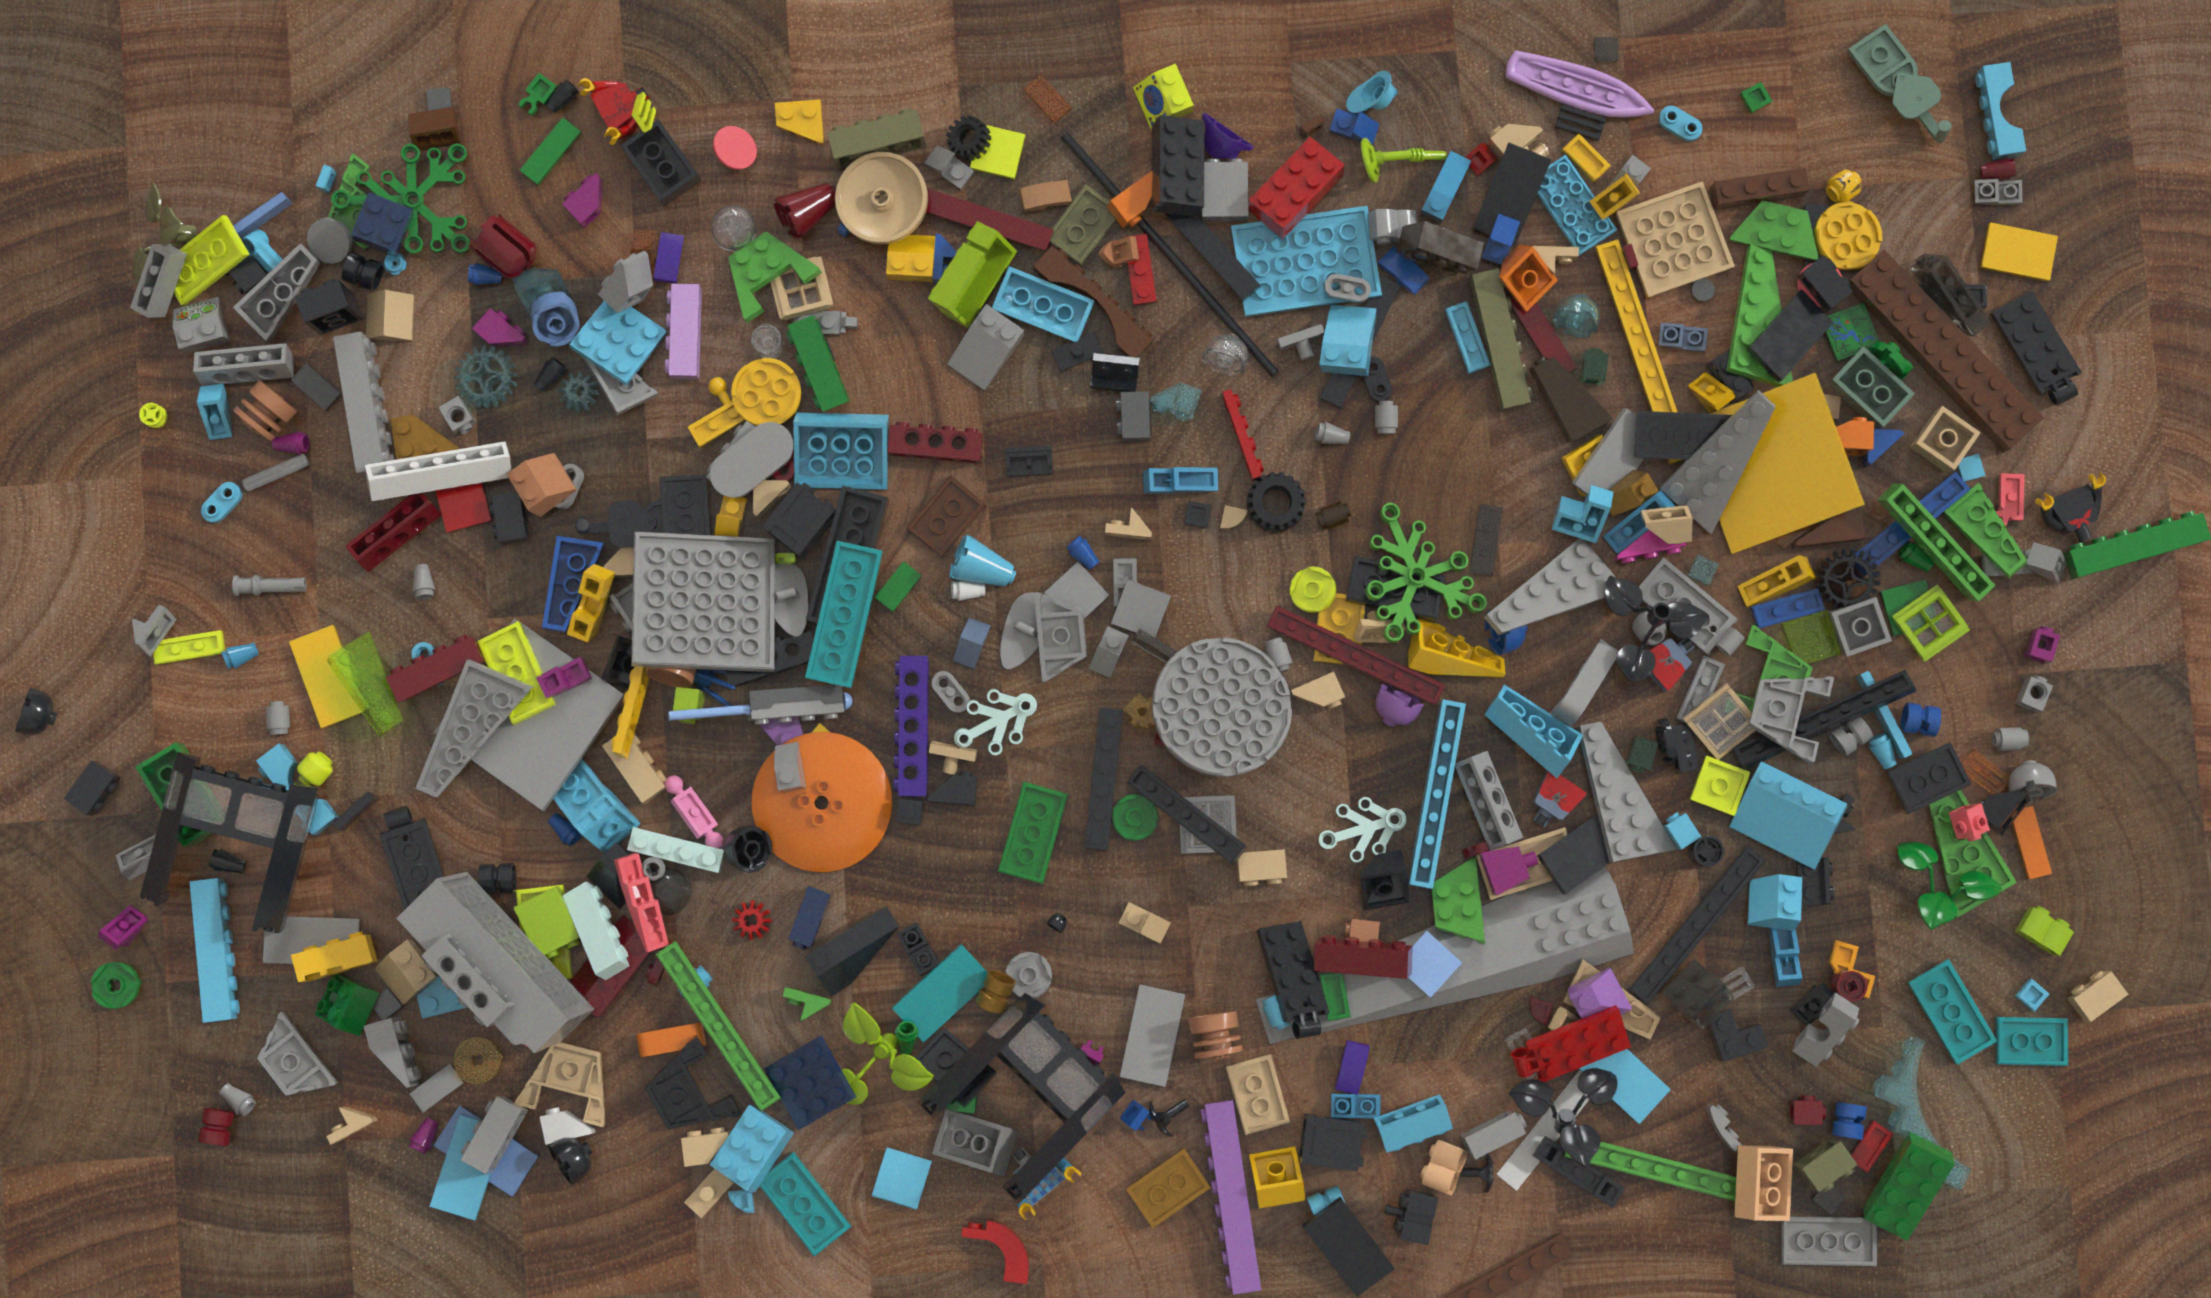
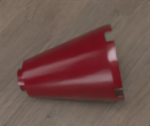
M825 183L779 196L773 200L776 202L773 206L782 226L787 225L790 228V231L787 233L793 239L798 240L836 205V187Z

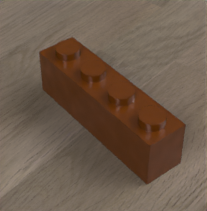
M1806 168L1715 181L1710 187L1713 210L1758 204L1762 200L1771 202L1804 197L1810 189Z

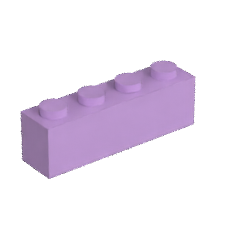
M671 284V290L667 291V304H671V313H667L666 316L667 327H670V336H666V350H669V359L665 360V372L669 373L671 379L699 380L702 288L699 284Z

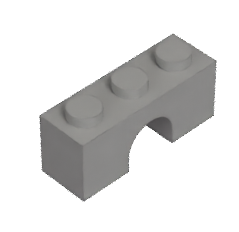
M1834 993L1822 1007L1819 1021L1825 1024L1828 1029L1821 1030L1808 1024L1796 1038L1792 1051L1817 1067L1822 1060L1826 1061L1833 1051L1832 1048L1835 1045L1839 1046L1846 1037L1845 1033L1848 1030L1852 1031L1859 1022L1857 1018L1859 1008L1842 996Z

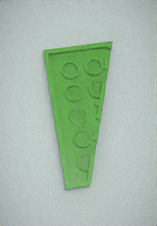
M1750 244L1746 251L1726 371L1779 387L1793 381L1791 371L1778 383L1746 350L1781 311L1772 251Z
M1961 790L1928 805L1950 898L1960 886H1963L1960 883L1961 876L1970 871H1979L1987 874L2000 884L2002 891L2017 883L1987 832L1981 834L1982 838L1975 841H1968L1967 838H1956L1949 812L1963 805H1970ZM1962 891L1954 900V904L1958 909L1956 918L1986 900L1977 901L1969 899L1965 891Z

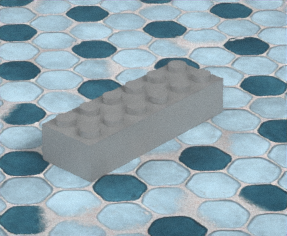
M362 332L334 336L333 339L355 470L358 475L367 480L365 465L395 460L393 454H390L389 446L392 445V437L390 432L386 430L385 423H388V414L386 409L382 407V401L385 400L383 388L379 387L378 378H381L380 368L378 364H375L374 356L377 355L376 345Z

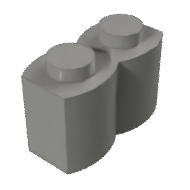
M1375 209L1369 212L1370 240L1377 241L1378 245H1387L1391 241L1399 243L1402 227L1417 223L1416 211Z

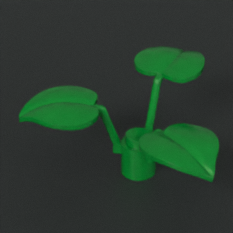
M1912 841L1901 843L1896 847L1898 858L1906 868L1915 871H1922L1927 868L1929 871L1930 893L1921 895L1917 905L1923 921L1930 930L1956 918L1958 909L1954 904V900L1962 891H1965L1969 899L1977 901L1991 899L2002 891L2000 884L1987 874L1979 871H1970L1961 876L1960 883L1963 886H1960L1951 898L1944 892L1934 893L1932 864L1938 861V855L1935 850L1924 843Z

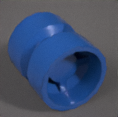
M1906 702L1901 714V731L1912 734L1920 731L1921 735L1936 737L1941 724L1940 707L1926 705L1922 708L1920 704Z
M1836 1102L1834 1115L1837 1117V1120L1833 1122L1832 1135L1863 1140L1864 1126L1861 1122L1866 1119L1867 1106Z

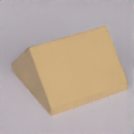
M390 290L367 294L366 336L370 340L413 341L414 295Z

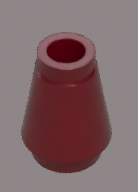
M2006 157L1980 165L1981 178L2010 180V177L2016 176L2014 159Z

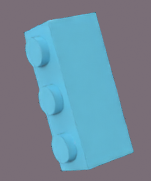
M1440 1094L1374 1118L1386 1153L1398 1151L1404 1146L1420 1143L1426 1138L1442 1135L1453 1129L1447 1107Z

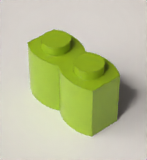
M2029 907L2015 932L2051 955L2060 956L2074 933L2069 929L2070 924L2059 918L2054 920L2049 916L2050 912L2043 907Z

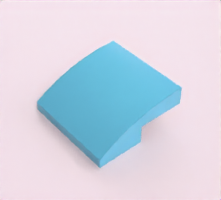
M887 1147L872 1197L917 1210L932 1161Z

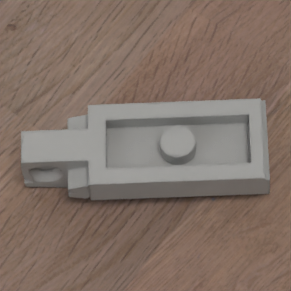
M818 311L794 318V322H797L811 315H816L823 335L846 334V329H858L857 317H846V312Z

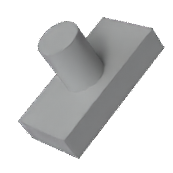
M1322 324L1278 338L1277 346L1279 351L1296 346L1301 361L1314 357L1309 341L1323 337L1324 329Z

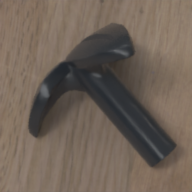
M1183 1099L1165 1112H1156L1152 1101H1150L1149 1112L1152 1120L1157 1123V1128L1163 1134L1172 1137L1173 1134L1166 1127L1169 1125L1171 1118L1189 1107L1188 1102Z
M1489 1153L1485 1154L1486 1166L1483 1168L1463 1167L1459 1176L1480 1177L1483 1181L1487 1182L1484 1190L1485 1193L1490 1191L1494 1181V1165Z

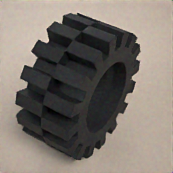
M967 115V118L961 116L960 122L957 119L953 122L956 125L954 127L950 125L951 133L947 132L946 135L950 138L946 140L947 144L950 145V150L963 160L969 159L973 161L974 156L979 159L981 158L979 154L981 152L985 155L987 152L984 149L985 146L989 148L991 145L987 142V140H991L989 135L991 132L987 126L971 115ZM971 130L975 131L974 141L964 146L962 144L964 135Z

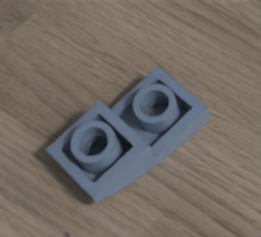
M1661 323L1658 346L1706 353L1708 328Z

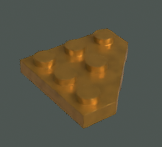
M415 415L390 418L396 460L460 449Z

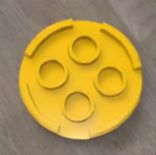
M1851 201L1839 202L1827 208L1818 218L1814 230V240L1821 257L1825 256L1826 259L1832 260L1839 270L1853 271L1865 267L1877 255L1880 243L1882 242V230L1878 219L1871 210H1867L1863 206Z
M762 358L744 365L738 371L732 383L731 396L736 411L745 421L754 426L766 422H775L781 425L796 413L801 401V385L795 372L787 364L773 358Z

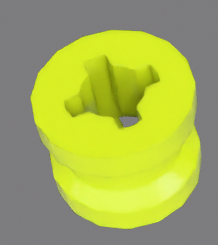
M147 403L142 406L139 412L141 421L149 427L160 428L167 422V412L158 404Z

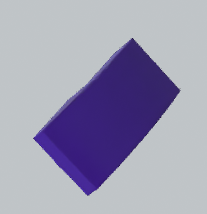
M661 232L653 277L654 281L677 283L684 236Z
M1346 1040L1340 1059L1341 1066L1334 1085L1336 1090L1358 1095L1368 1058L1369 1045Z

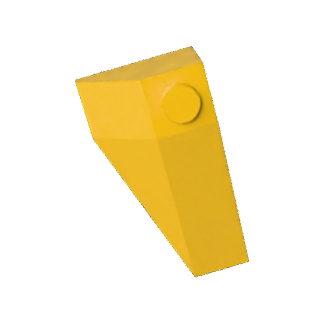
M1417 618L1421 628L1415 635H1412L1408 649L1409 668L1418 672L1435 675L1505 676L1504 658L1481 646H1471L1464 641L1465 638L1461 635H1458L1457 638L1445 632L1446 627L1440 624Z

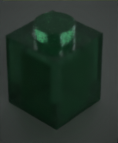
M1590 348L1589 351H1585L1582 355L1579 382L1602 385L1606 381L1609 354L1603 353V350L1598 348Z
M1638 736L1632 737L1625 761L1626 765L1631 766L1630 770L1644 773V770H1651L1659 743Z

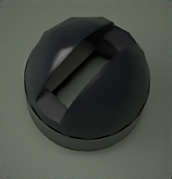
M1056 913L1049 918L1046 924L1056 932L1062 933L1066 928L1067 919L1061 913Z

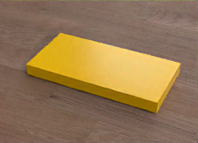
M334 625L289 641L322 729L366 712Z

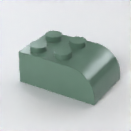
M1864 346L1830 381L1834 391L1861 417L1867 418V421L1874 422V429L1883 428L1915 394Z

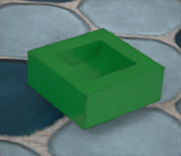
M1762 82L1739 94L1750 114L1772 103V99Z

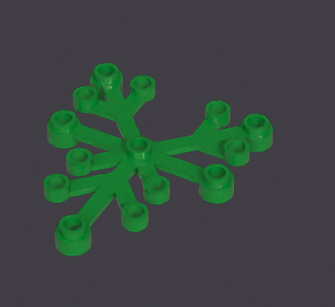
M413 144L405 145L401 150V157L406 163L407 188L395 178L393 172L387 170L381 174L382 183L393 188L399 195H389L371 178L369 172L361 171L358 173V183L362 186H367L375 195L413 209L414 216L408 229L409 236L404 240L405 250L409 254H419L423 249L422 239L418 236L417 211L432 224L430 248L434 253H441L444 250L442 234L451 242V247L455 253L464 254L469 250L470 241L468 237L463 234H456L449 228L465 229L467 226L466 218L462 215L437 217L423 204V196L437 182H453L455 185H462L465 182L463 171L455 170L454 172H448L455 164H461L466 160L467 151L463 145H451L448 149V158L440 166V150L438 148H430L427 152V158L430 161V176L418 188H416V163L420 159V151ZM413 152L415 157L409 159L406 157L407 153ZM437 152L439 156L433 159L430 157V154ZM455 152H460L462 156L461 158L457 159L453 156V154ZM460 174L463 176V179L456 181L454 176ZM367 175L369 179L366 182H362L360 177ZM385 175L392 176V180L386 182L383 178ZM344 190L335 191L331 197L333 206L338 210H345L349 206H363L366 196H350ZM414 197L417 201L415 204L408 203V198ZM344 198L346 202L343 205H339L337 200ZM458 219H462L464 225L457 226L455 222ZM415 242L418 244V248L411 249L409 245ZM440 242L442 246L440 249H435L433 244ZM458 242H464L465 247L463 249L457 248L456 244Z

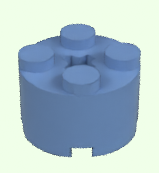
M551 292L533 301L531 321L535 336L541 342L544 341L551 346H562L571 342L580 326L577 308L573 300L564 292Z

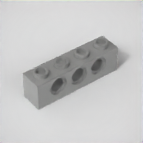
M286 343L194 352L193 372L201 386L293 378L294 356Z
M1488 751L1455 763V768L1489 850L1497 849L1523 838Z

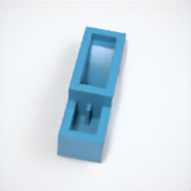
M1201 467L1148 468L1143 471L1144 494L1218 491V469Z
M1769 928L1771 958L1776 987L1800 985L1802 973L1798 957L1800 951L1796 929L1795 931Z

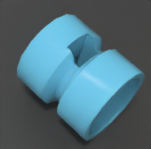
M1338 1185L1326 1189L1323 1195L1318 1192L1307 1197L1313 1216L1337 1198L1341 1197L1343 1199Z

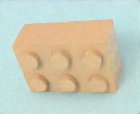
M1738 1145L1735 1217L1749 1220L1790 1221L1793 1149L1775 1146Z

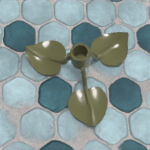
M152 183L146 198L145 213L149 222H154L155 219L160 221L159 238L161 245L179 246L180 243H188L197 236L195 225L183 224L170 207L165 206L160 215L161 196L156 184ZM151 246L144 249L138 247L134 254L132 270L137 285Z

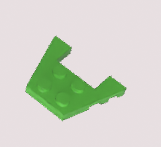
M352 154L349 159V165L343 175L339 190L346 191L350 196H367L356 185L358 184V173L361 171L368 172L370 166L355 154ZM410 197L408 198V203H410V204H415V203H416V202H415L413 199H411ZM344 198L337 200L339 205H343L346 202ZM332 205L328 217L341 221L352 233L362 206H349L345 210H338ZM353 241V242L356 243L358 246H360L363 250H366V249L369 248V246H366V245L361 244V243H359V242Z
M767 231L728 257L742 315L747 323L764 312L753 293L790 268L795 270L804 284L822 274L818 266Z
M1751 625L1745 645L1768 653L1759 681L1762 679L1790 678L1793 680L1810 677L1813 667L1784 648L1758 627ZM1757 688L1753 698L1737 694L1751 712ZM1729 698L1726 700L1724 712H1731L1736 708Z

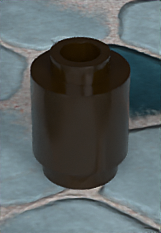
M1341 500L1322 507L1320 511L1315 513L1322 530L1326 528L1330 530L1348 523V517L1351 516L1347 503L1342 504Z

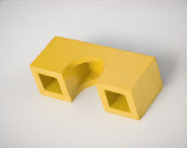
M593 564L583 572L578 593L582 594V599L577 610L572 613L567 635L585 642L591 641L598 635L615 575L614 571Z

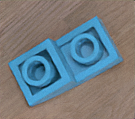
M1331 1094V1117L1375 1118L1381 1116V1094Z

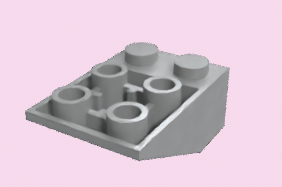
M394 1017L365 1025L364 1030L370 1050L406 1088L420 1085L421 1072L413 1061L415 1050L412 1043H408L406 1034H409V1029L406 1021H402V1017Z

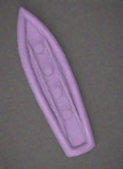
M1514 51L1506 66L1507 79L1573 108L1592 114L1621 118L1639 117L1654 113L1652 106L1638 92L1606 73L1571 62L1522 51Z

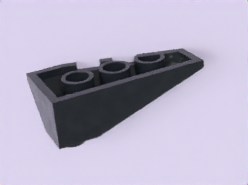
M886 906L811 952L805 958L829 994L833 996L855 981L897 930L899 925Z

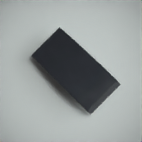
M917 922L896 933L920 977L930 972L940 963Z

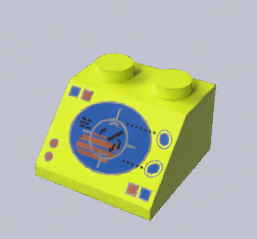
M1176 64L1154 72L1133 87L1150 129H1152L1153 123L1160 115L1182 117L1193 112V102Z

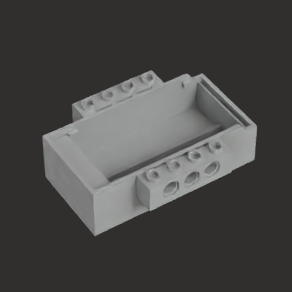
M468 872L437 878L396 918L426 950L421 956L425 960L424 964L430 971L436 972L442 978V984L458 995L457 999L460 1004L465 1008L469 1007L475 1014V1020L482 1026L489 1027L495 1025L513 1045L525 1044L533 1053L560 1043L594 1010L588 1001Z

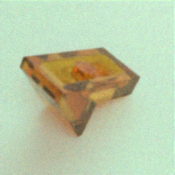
M634 230V244L630 253L638 254L643 251L648 253L653 278L659 233L653 230Z

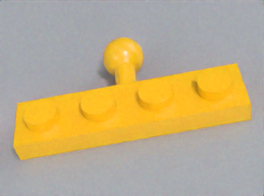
M720 377L711 379L708 389L713 395L719 397L723 406L688 426L700 448L745 422L726 393L727 384L725 380Z

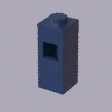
M808 886L788 938L793 941L792 946L803 950L806 949V946H813L832 894Z

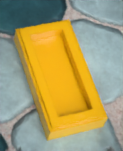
M1579 133L1561 150L1593 183L1611 166Z

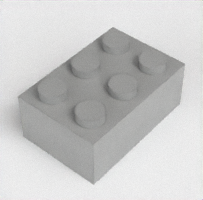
M496 1096L495 1099H490L485 1108L487 1112L485 1118L479 1120L473 1129L475 1135L472 1141H467L461 1150V1154H463L461 1161L485 1174L494 1172L528 1112V1109L504 1096Z

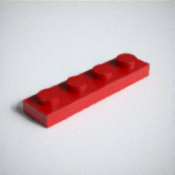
M1232 389L1222 392V398L1251 481L1253 482L1260 479L1264 468L1260 458H1255L1253 451L1256 450V445L1253 437L1248 438L1246 429L1249 426L1245 415H1240L1238 409L1241 407L1237 394L1233 395Z

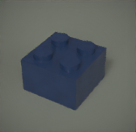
M368 192L351 233L353 241L397 257L413 219V209Z

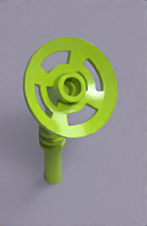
M1362 138L1361 140L1364 165L1372 183L1378 182L1380 165L1384 164V161L1408 160L1409 162H1423L1424 160H1446L1447 158L1446 151H1424L1422 148H1409V150L1381 153V151L1375 150L1367 138Z

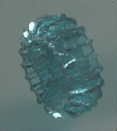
M482 345L481 352L476 347H473V355L465 352L467 360L464 361L460 358L458 361L463 366L455 367V371L460 373V375L454 376V380L460 382L455 386L457 390H462L460 396L462 398L467 397L469 404L475 401V406L477 407L484 403L486 408L490 407V401L495 406L499 405L497 400L499 398L504 402L507 401L504 394L506 392L509 395L513 394L509 386L516 387L517 383L511 379L518 376L516 372H510L516 368L514 363L509 364L511 357H504L505 352L503 350H499L496 353L494 346H491L488 351L485 345ZM489 359L499 362L503 372L491 370ZM479 362V368L474 372H470L471 368ZM485 372H487L490 375V378H487V381H484L481 378V376L484 375ZM468 381L480 383L483 394L473 392ZM502 381L500 386L492 392L493 384Z

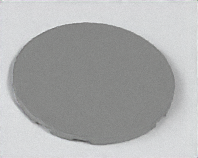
M1231 638L1199 640L1177 652L1159 674L1152 697V713L1155 727L1169 752L1187 767L1197 772L1217 777L1242 775L1266 763L1283 744L1289 731L1292 717L1290 691L1285 678L1282 677L1275 666L1276 664L1256 647Z

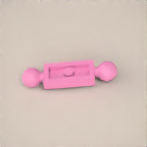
M676 775L669 776L664 785L667 792L676 795L670 801L697 839L705 835L706 846L721 849L724 844V838L720 833L713 832L712 830L718 825L692 787L684 791L682 789V779Z

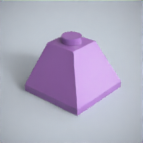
M1611 968L1568 988L1569 997L1581 1018L1614 1005L1619 1008L1620 1014L1632 1010Z

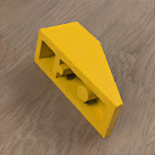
M1798 555L1737 587L1746 606L1750 607L1796 589L1816 579V575L1808 558Z

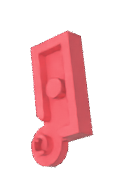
M1999 474L1998 511L1996 513L2003 520L2005 526L2008 524V521L2024 520L2025 474Z

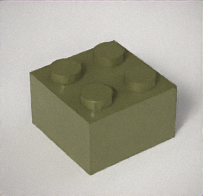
M1829 1138L1792 1166L1808 1189L1824 1193L1835 1185L1833 1183L1840 1177L1844 1179L1854 1172L1852 1168L1857 1166V1163L1841 1141Z

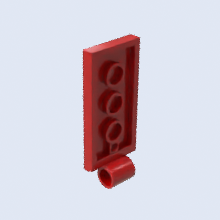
M1614 1005L1526 1041L1527 1048H1516L1511 1052V1058L1519 1077H1529L1536 1072L1537 1079L1546 1082L1626 1050L1631 1045L1619 1008Z

